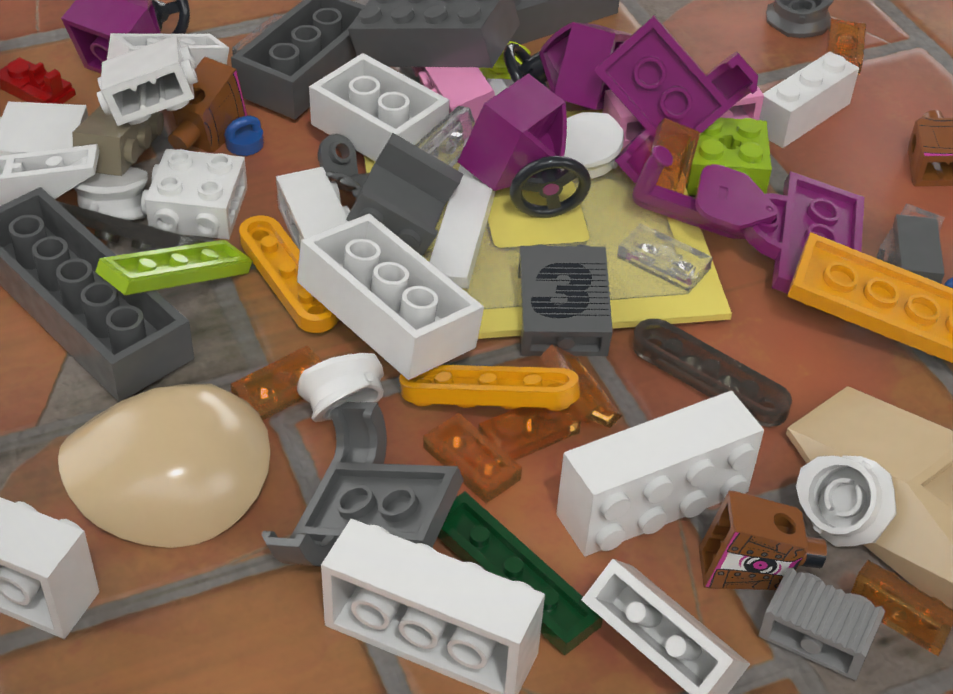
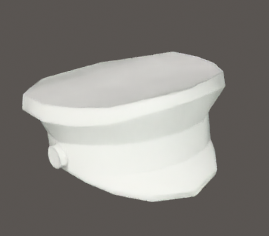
M582 112L568 117L564 156L582 163L588 170L591 179L616 169L618 164L615 162V159L620 154L624 143V130L618 122L609 114L598 112Z
M129 167L122 176L95 173V175L74 187L77 192L78 206L85 210L127 220L146 217V214L141 212V197L148 181L147 171Z
M373 353L348 354L329 358L302 372L298 381L297 391L303 399L310 403L313 411L311 417L313 421L331 420V411L346 402H378L383 397V388L380 382L384 376L383 367L377 356Z
M819 456L800 469L796 484L799 502L811 520L813 529L835 547L857 546L876 542L897 514L892 476L873 460L862 456Z

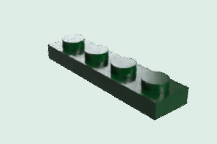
M466 491L455 498L438 538L464 562L475 563L485 571L511 581L524 582L534 590L544 593L545 600L541 634L564 655L568 654L602 627L603 618L581 600L583 596Z

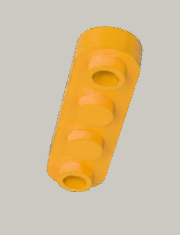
M264 215L253 216L244 220L239 227L241 247L248 257L251 258L255 267L301 329L311 333H321L332 329L337 324L338 318L297 282L300 250L276 219Z
M439 365L410 380L402 374L399 376L403 399L417 406L451 404L462 408H470L477 405L501 406L505 409L539 407L551 411H560L567 409L580 397L578 375L566 368Z

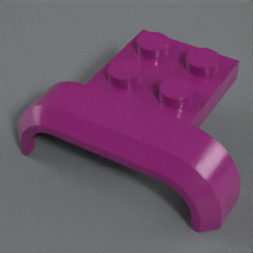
M655 15L594 69L595 73L645 128L615 159V162L634 183H637L646 161L652 154L654 146H663L669 150L672 157L676 156L738 101L750 93H755L758 84V74L738 52L731 54L706 74Z

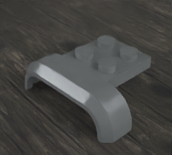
M346 402L333 409L330 413L336 431L335 455L292 535L289 538L277 537L274 531H263L261 534L270 552L278 561L294 565L321 566L350 519L367 525L380 526L390 534L405 540L433 547L464 479L458 466L384 464L387 434L384 417L378 403Z

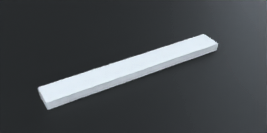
M487 78L488 83L494 90L495 96L514 83L512 79ZM460 165L458 171L464 175L460 184L449 198L430 263L460 288L469 289L496 191H493L492 188H489Z

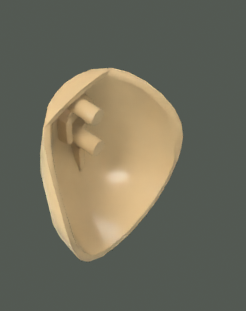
M182 384L148 390L122 400L96 415L70 434L62 443L59 449L58 465L63 485L70 499L80 512L97 527L121 539L142 545L176 548L192 546L213 539L230 528L246 513L259 496L268 474L270 444L265 424L259 413L246 400L213 384Z

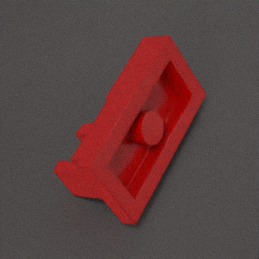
M19 57L0 69V89L23 101L64 104L76 95L72 84L62 79L58 70L53 69L47 72L44 64L41 62L35 65Z

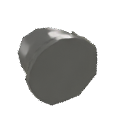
M774 0L773 3L767 5V23L787 37L805 38L823 35L832 24L828 8L834 0Z

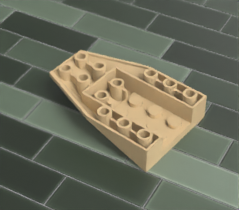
M847 386L789 426L786 435L806 463L819 456H862L877 462L891 474L897 514L876 542L863 545L953 618V431Z

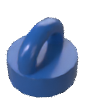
M255 116L239 117L233 120L225 130V144L227 150L233 154L248 156L259 152L263 148V130L260 120Z

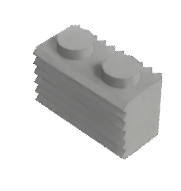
M787 568L765 612L758 636L856 681L885 610L882 606L875 607L864 596L852 593L845 594L842 589L836 590L833 585H825L816 575L803 572L797 573L794 568Z

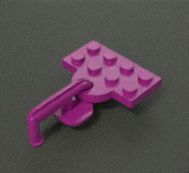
M657 145L653 147L652 154L646 161L633 189V201L641 208L731 239H746L757 251L775 260L772 288L786 294L789 292L810 232L861 252L865 197L791 171L784 182L783 195L775 193L764 194L745 173L722 165H708L701 172L696 198L656 185L662 170L673 163V157L669 150Z

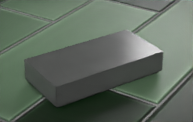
M896 214L893 232L897 266L941 284L945 273L938 220L936 218Z

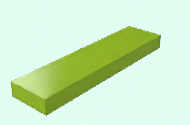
M218 240L103 257L99 259L95 272L122 294L130 295L248 274L253 261L228 241Z

